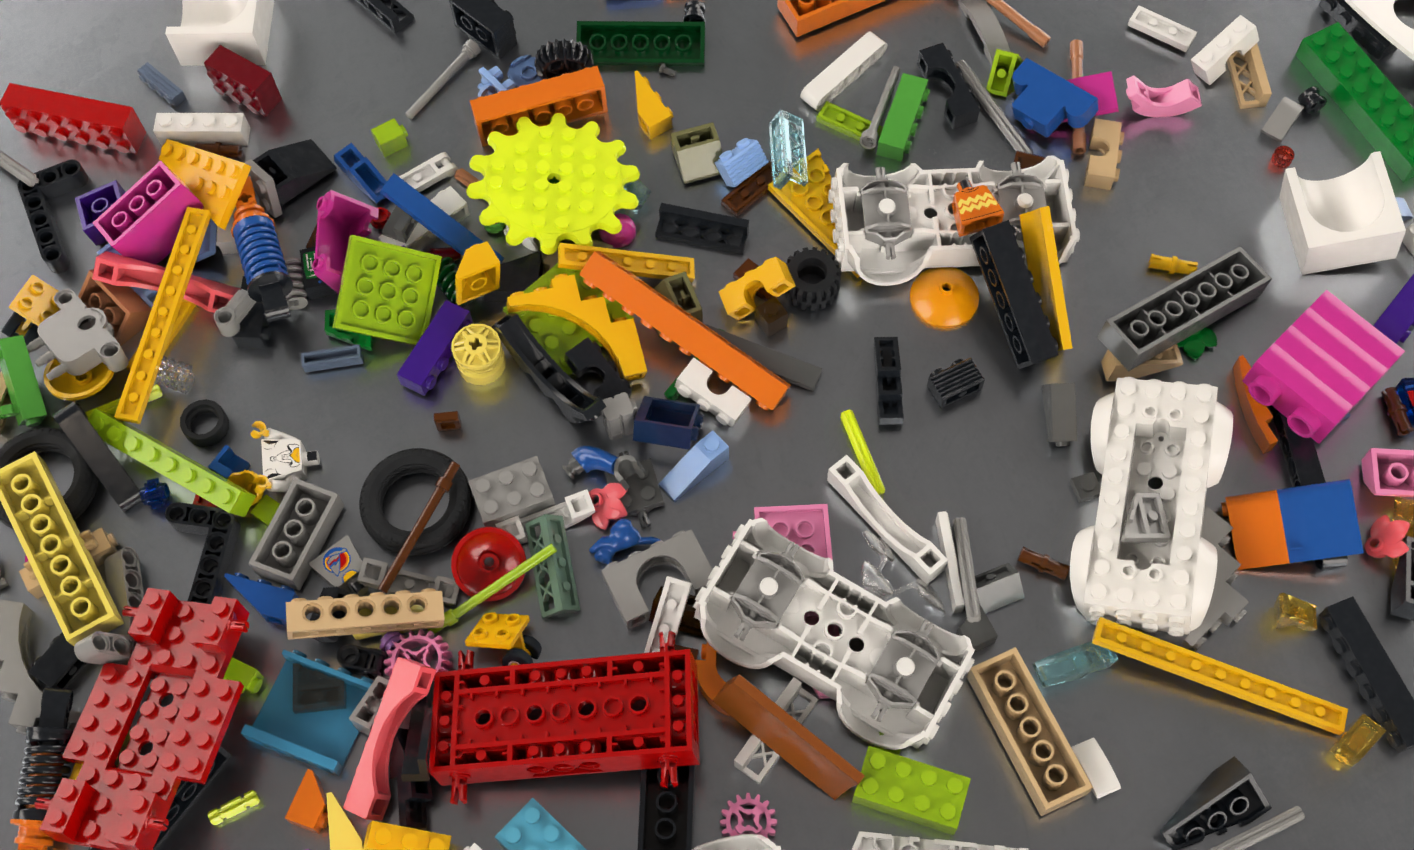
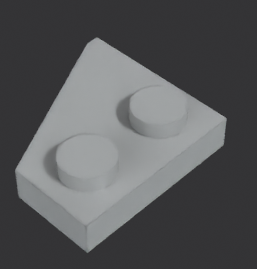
M252 159L244 162L251 166L248 175L251 177L254 189L260 199V206L274 218L282 215L273 178Z
M1136 493L1132 497L1121 542H1168L1171 536L1160 493Z

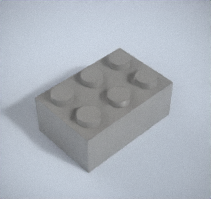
M537 456L468 481L485 527H496L495 524L512 517L519 516L521 519L555 506L552 492Z

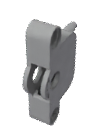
M62 289L54 296V301L59 311L40 323L37 330L39 337L27 345L28 353L39 349L43 345L49 350L41 355L39 359L35 360V364L38 367L49 363L53 359L60 363L51 372L47 373L46 377L49 380H53L65 372L74 376L82 375L102 362L113 372L124 370L129 360L118 341L114 338V329L108 322L105 313L99 308H87L71 289Z

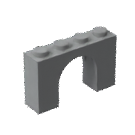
M692 529L679 531L671 539L664 542L657 541L649 549L642 552L635 551L627 559L620 562H611L605 566V569L601 570L605 584L627 629L649 620L650 612L638 589V583L642 574L650 567L659 564L676 567L683 573L687 582L692 583L691 590L694 596H697L702 587L707 589L706 585L712 568Z

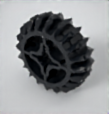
M565 38L563 41L555 39L553 43L547 41V45H541V49L537 50L535 59L536 72L538 76H541V80L594 66L591 50H588L587 45H582L581 41L575 43L573 39L566 41Z

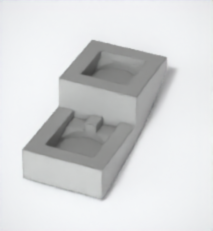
M1284 96L1262 128L1261 133L1281 143L1304 109V106Z

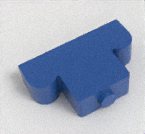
M1028 58L1013 73L1014 90L1018 95V98L1012 103L1014 118L1029 130L1033 129L1041 135L1049 137L1064 119H1067L1071 127L1081 128L1088 124L1099 111L1097 97Z

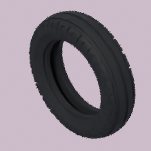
M32 429L6 442L0 448V469L34 451L37 454L57 452L68 456L73 463L74 477L63 499L74 521L86 511L95 497L99 479L62 429ZM0 501V521L14 529Z
M412 448L394 453L379 462L367 476L362 486L359 500L361 520L373 540L383 548L398 554L411 531L398 529L384 518L383 500L387 490L395 481L412 473H428L438 478L440 476L443 477L451 461H455L435 450ZM459 467L451 481L453 484L449 490V503L445 513L435 524L422 531L409 556L425 555L442 549L451 543L465 527L471 512L472 492L468 478L461 467Z

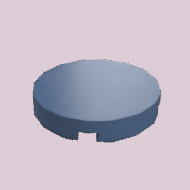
M524 55L511 62L507 77L515 83L516 88L521 85L541 81V76H538L536 72V57Z

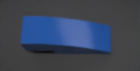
M352 142L334 155V162L374 203L378 204L386 198L379 191L387 181L366 156L363 157Z

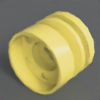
M471 324L463 327L454 336L451 350L460 376L466 382L474 385H487L495 382L502 375L506 366V358L499 335L492 327L484 324Z

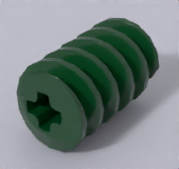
M445 257L441 259L437 286L441 288V291L451 303L457 305L455 275L459 267L456 263H453L454 261L451 257ZM475 299L458 306L465 307L471 304Z

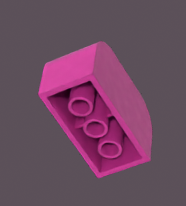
M160 160L100 215L93 224L108 243L122 256L156 265L172 252L187 207L203 209L204 206L184 182Z

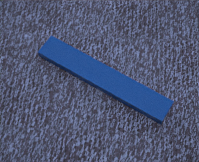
M395 173L379 191V193L462 256H464L466 249L474 244L483 243L476 235ZM493 249L501 264L505 258Z

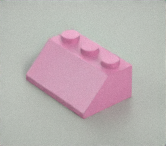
M1371 448L1362 458L1361 462L1363 482L1373 495L1414 497V450Z

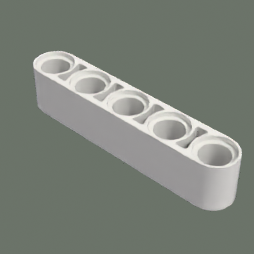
M871 31L867 32L808 83L802 90L800 98L816 111H820L826 101L831 102L880 59L886 52L888 44Z

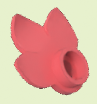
M609 483L603 489L595 488L589 491L596 510L592 514V521L598 528L607 530L610 519L616 520L627 516L626 508L620 499L626 494L628 489L625 490L619 483ZM596 496H598L599 501L598 503L594 504V499Z
M1387 515L1378 518L1370 529L1371 537L1365 543L1366 553L1373 558H1384L1386 556L1397 558L1409 551V547L1402 540L1409 530L1410 523L1403 520L1390 521Z

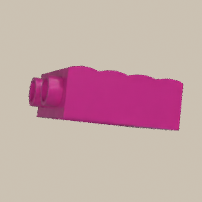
M1326 290L1258 358L1242 382L1248 386L1249 393L1254 400L1265 406L1272 405L1287 418L1289 427L1297 435L1304 438L1311 437L1320 444L1404 354L1405 350Z

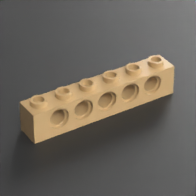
M433 588L423 589L421 592L416 593L401 590L389 595H385L383 592H375L369 596L359 597L357 594H348L343 598L333 599L331 596H322L317 598V600L307 601L305 598H295L291 602H286L288 640L442 628L445 620L442 591H436ZM420 605L424 610L416 613L410 607ZM387 607H395L398 612L390 615L384 610ZM366 608L371 610L372 614L364 617L358 612ZM340 610L345 612L346 616L337 619L332 614ZM312 612H315L320 615V617L314 621L308 620L306 618V616Z

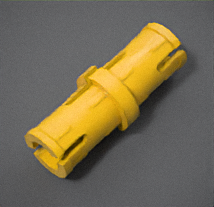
M1152 253L1149 259L1150 264L1148 265V268L1169 271V274L1180 273L1189 275L1198 268L1196 267L1198 262L1178 259L1177 256H1172L1171 258Z

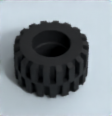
M808 247L803 248L802 252L799 250L795 251L794 257L791 255L788 257L786 264L796 286L784 294H786L788 301L793 300L792 305L795 307L800 305L802 310L811 308V311H816V307L824 309L826 304L831 305L833 303V298H837L838 291L840 290L841 268H839V262L837 260L834 261L835 256L833 254L827 255V250L822 249L818 251V247L808 250ZM807 274H815L820 276L823 281L816 284H808L800 278Z

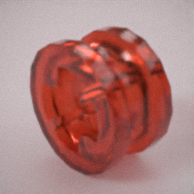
M1288 146L1277 147L1271 157L1273 165L1281 169L1289 167L1294 159V151Z

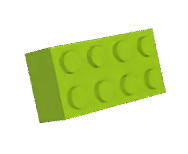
M868 746L861 773L865 776L856 786L852 803L954 836L958 828L971 778Z

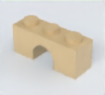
M1095 118L1090 135L1089 149L1097 150L1103 156L1090 155L1086 167L1084 186L1111 190L1113 182H1118L1120 169L1116 168V166L1121 161L1122 150H1119V145L1123 144L1125 133L1121 132L1122 122Z

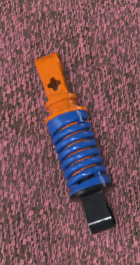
M248 176L236 203L237 210L233 215L234 222L231 234L235 238L242 269L248 285V295L252 300L262 303L267 322L291 317L286 296L292 291L293 282L287 272L283 253L281 252L277 233L275 232L274 219L266 214L262 206L257 205L252 180Z

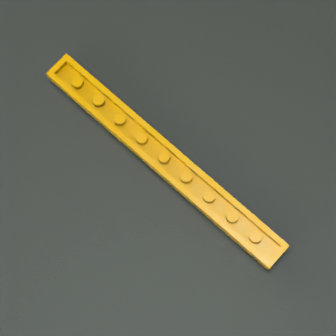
M187 207L114 416L117 420L141 424L212 216L209 210Z
M1100 617L1097 620L1092 643L1334 734L1341 735L1344 733L1348 709L1105 618Z

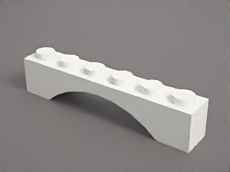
M845 455L828 469L827 481L926 585L945 570L948 559L931 541L912 530L890 509L871 485L864 472L848 455Z

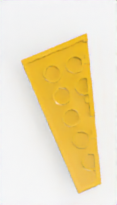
M818 148L769 183L768 190L835 255V249H838L837 243H833L835 223H831L830 217L833 203H829L828 191L831 190V175ZM851 271L857 278L860 277L855 271Z

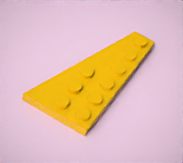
M166 139L158 159L184 182L204 206L203 209L210 211L212 214L211 219L214 223L225 230L251 170V166Z

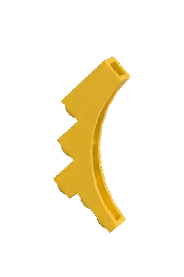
M559 274L554 279H551L550 289L539 287L530 293L524 294L523 291H519L507 297L506 306L508 313L522 311L544 312L563 317L582 327L606 349L616 365L621 379L625 378L627 381L644 378L648 371L634 318L620 317L614 319L611 323L604 296L597 298V295H591L581 301L575 275Z

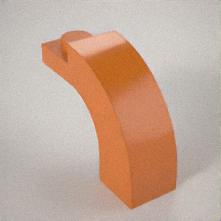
M707 642V644H702L701 659L706 660H695L697 663L698 686L706 701L714 709L731 717L713 702L726 682L720 677L716 668L717 651Z

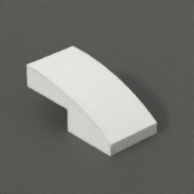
M1094 737L1071 747L1092 784V792L1097 799L1121 789V785L1109 761Z

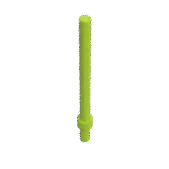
M551 543L454 610L449 609L444 613V626L442 628H429L428 631L436 634L448 625L451 627L459 621L461 616L556 553L557 549Z

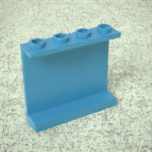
M283 650L282 655L286 662L253 726L245 724L240 734L251 742L339 777L360 734V731L355 728L349 717L374 681L364 676H361L360 679L353 677L350 671L341 667L338 670L330 668L329 663L318 658L315 661L307 659V655L298 650H293V652Z

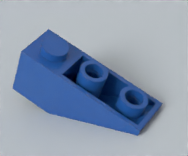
M225 573L224 577L231 586L266 621L287 626L286 602L299 598L295 593V589L285 585H281L280 588L272 586V583L263 579L253 581L241 573H235L234 575Z

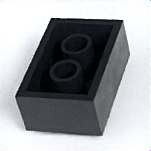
M449 0L455 26L498 59H501L517 45L513 16L509 11L501 9L494 0Z

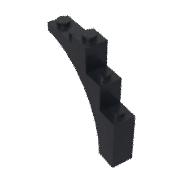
M509 313L491 326L498 333L500 340L522 372L529 373L543 394L554 399L568 421L576 424L589 420L593 421L602 414L601 411L607 407L603 400L586 391L566 374L537 342L517 314Z

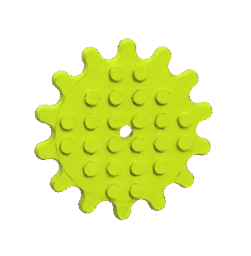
M562 113L554 114L550 124L547 126H537L528 117H520L516 123L517 134L506 136L498 131L491 132L487 142L494 149V153L486 156L474 155L469 162L470 168L480 172L484 178L481 181L469 184L466 194L471 199H483L488 202L489 206L479 216L480 223L485 226H491L495 223L506 224L509 228L506 234V242L512 246L520 245L528 237L538 239L541 251L547 255L554 254L557 251L559 242L565 239L573 241L576 245L593 246L591 234L594 230L602 229L610 234H618L622 230V224L614 215L618 209H635L639 203L635 194L624 189L626 183L639 179L640 172L638 168L634 165H622L617 161L626 152L624 142L621 140H614L608 143L599 141L597 137L600 133V127L594 121H589L582 128L574 129L567 125V119ZM555 177L559 182L552 184L549 180Z

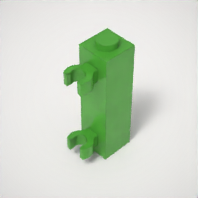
M19 335L0 339V367L12 404L0 406V419L15 416L18 426H38L47 416V412L24 337Z

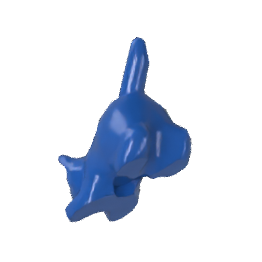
M620 519L610 529V535L601 537L589 549V552L591 554L595 553L594 558L596 561L608 565L612 562L615 553L636 545L653 544L661 540L656 537H641L630 520Z

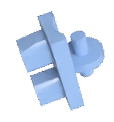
M497 66L488 71L484 67L478 70L482 75L481 83L478 85V97L516 88L515 83L511 79H507L503 83L499 82L504 76Z

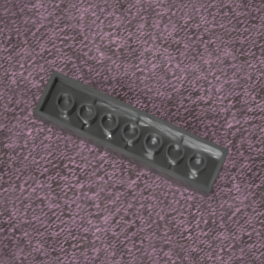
M1239 246L1106 320L1097 338L1130 371L1259 297L1272 278Z

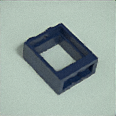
M644 396L634 419L633 441L690 450L692 442L697 441L699 429L702 428L703 424L700 405Z

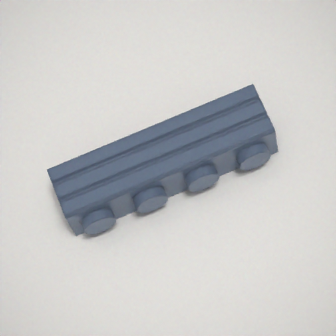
M148 62L138 69L140 80L143 83H148V86L152 90L155 89L160 97H165L169 104L177 107L186 100L183 91Z
M358 344L301 353L302 367L306 373L363 364L362 349Z

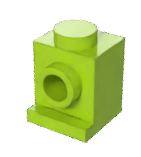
M232 657L223 679L240 681L244 685L241 694L244 691L255 694L262 686L263 675L257 669Z

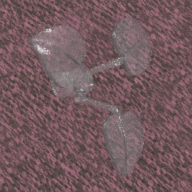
M864 530L862 533L866 543L873 551L881 555V563L878 568L869 561L862 563V586H865L863 589L886 601L896 594L914 588L923 599L939 609L942 615L945 616L946 612L940 596L932 586L923 580L917 579L916 582L893 590L890 582L882 576L881 570L886 564L887 559L891 562L895 561V554L882 538Z

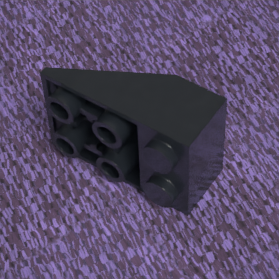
M312 139L270 149L253 160L273 178L281 205L337 169Z

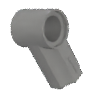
M244 289L238 290L225 307L215 311L214 320L223 336L232 337L236 335L240 330V322L256 303V301L250 298L248 291Z

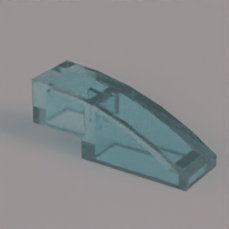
M1091 641L1034 662L1032 665L1044 688L1082 678L1088 673L1109 668L1119 659L1114 651L1095 645Z

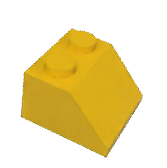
M488 241L474 244L466 249L455 275L457 305L500 289V261Z

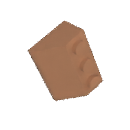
M94 269L89 270L78 297L87 308H99L105 313L108 322L114 329V338L122 346L145 328L151 308L131 287L115 286L92 279Z

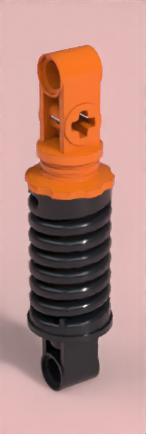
M45 687L41 700L39 725L26 728V744L29 746L24 748L26 757L22 759V764L25 767H22L20 770V774L24 777H21L18 782L22 786L17 789V795L20 798L15 800V805L18 809L13 812V817L10 819L11 824L19 826L18 836L14 838V843L18 844V850H47L48 846H53L54 840L40 830L47 810L36 809L34 804L38 802L36 801L38 797L52 799L62 778L69 779L68 776H63L62 774L71 772V767L64 765L71 762L65 761L61 753H64L73 733V730L67 729L73 704V689Z

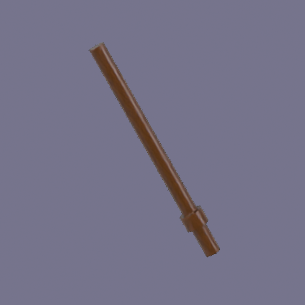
M451 461L443 477H439L435 484L436 489L378 587L379 591L387 594L444 493H448L453 484L451 481L460 467L458 463Z

